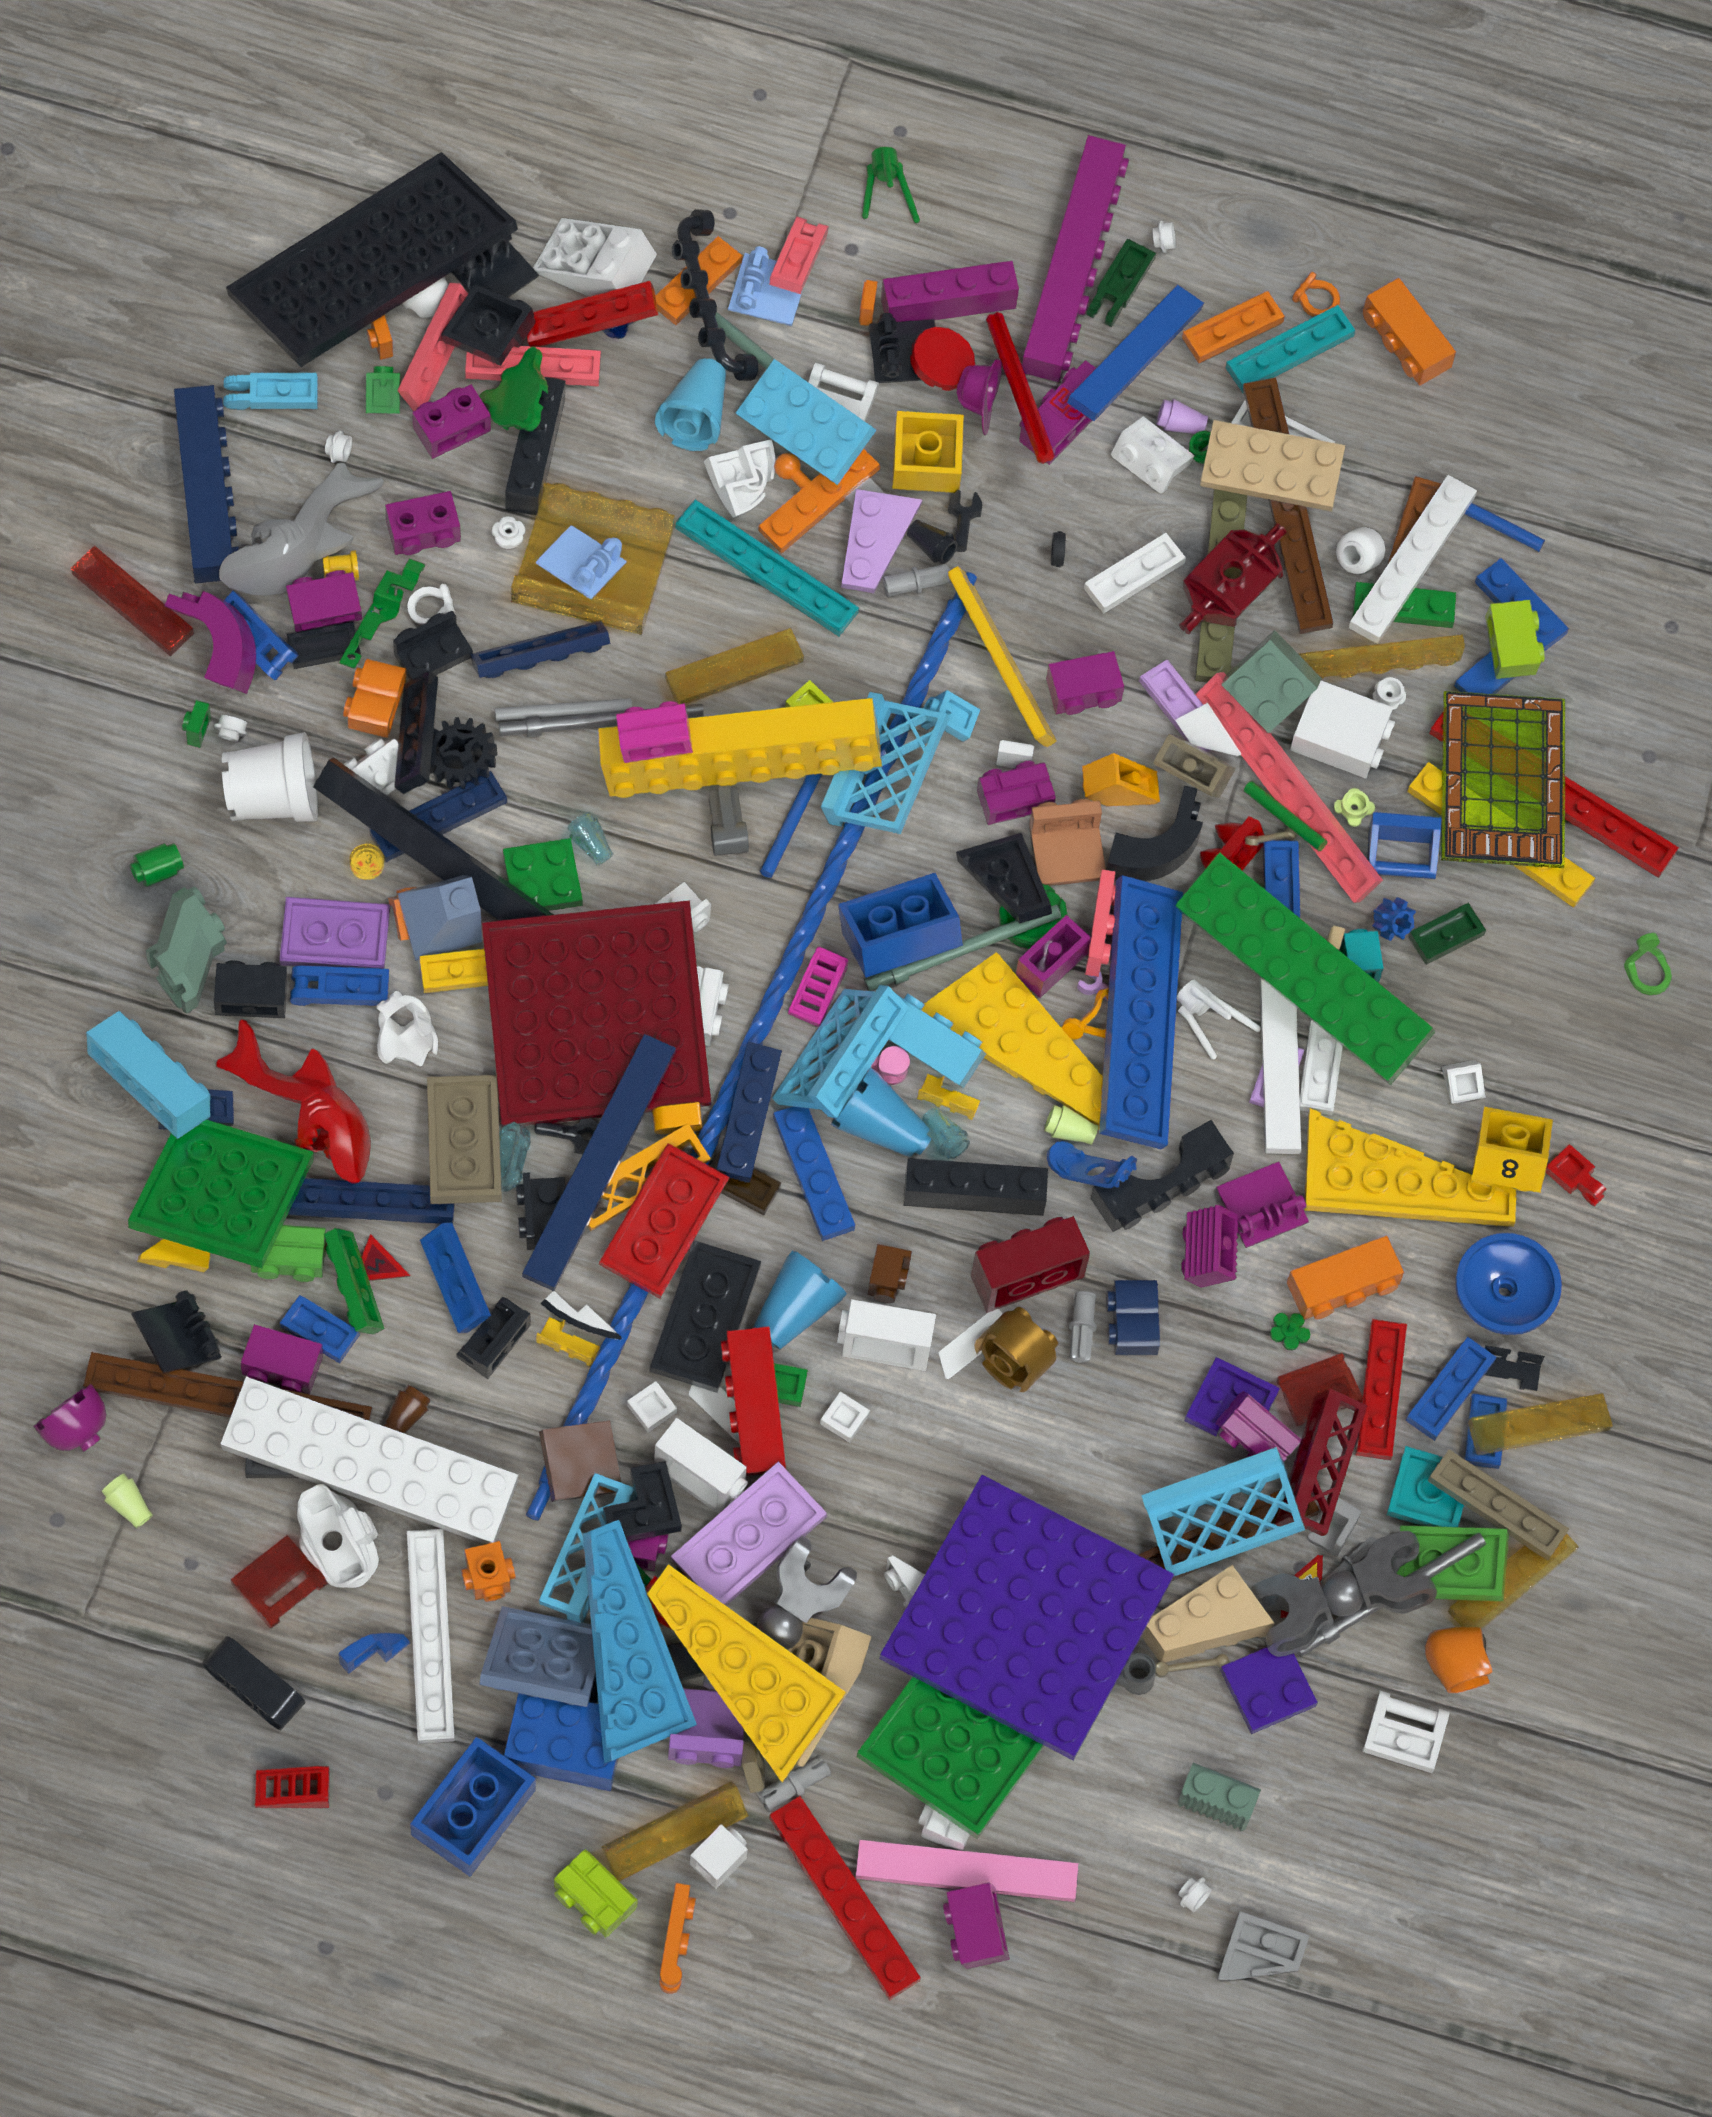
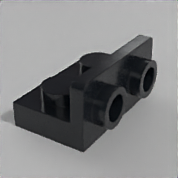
M454 611L446 614L438 613L432 616L427 623L415 629L408 628L403 630L393 640L394 655L401 667L406 668V675L410 681L429 670L433 674L438 675L470 659V654H473L471 646L457 625V616Z
M530 1172L523 1173V1184H516L517 1205H524L525 1217H518L519 1238H526L527 1250L535 1249L566 1188L565 1177L530 1179Z

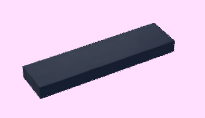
M489 771V778L478 777L479 785L475 786L471 781L466 782L465 789H461L458 786L409 811L443 835L506 804L507 796L492 771ZM370 829V836L385 862L404 854L403 851Z

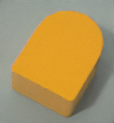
M699 1102L661 1106L652 1111L654 1133L671 1134L686 1124H689L694 1132L702 1130Z

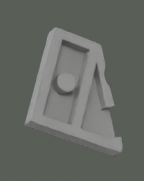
M1240 1911L1217 1980L1223 1982L1297 1972L1310 1935Z

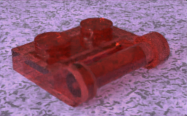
M288 1535L231 1579V1584L270 1629L280 1623V1617L314 1590L320 1591L328 1585L324 1575L308 1560ZM300 1573L307 1577L271 1607L266 1605V1600Z

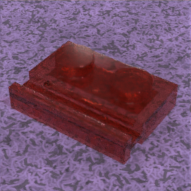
M1343 1353L1277 1377L1276 1382L1278 1386L1280 1385L1284 1400L1296 1427L1307 1423L1315 1395L1330 1388L1362 1402V1394L1350 1368L1347 1367ZM1339 1404L1338 1411L1346 1409V1407Z

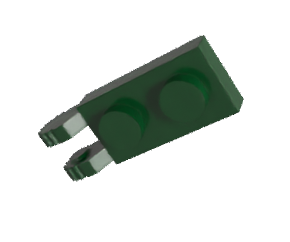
M1127 238L1098 285L1096 295L1088 307L1086 315L1094 318L1100 311L1104 299L1113 302L1114 305L1106 315L1105 324L1112 327L1156 259V252Z

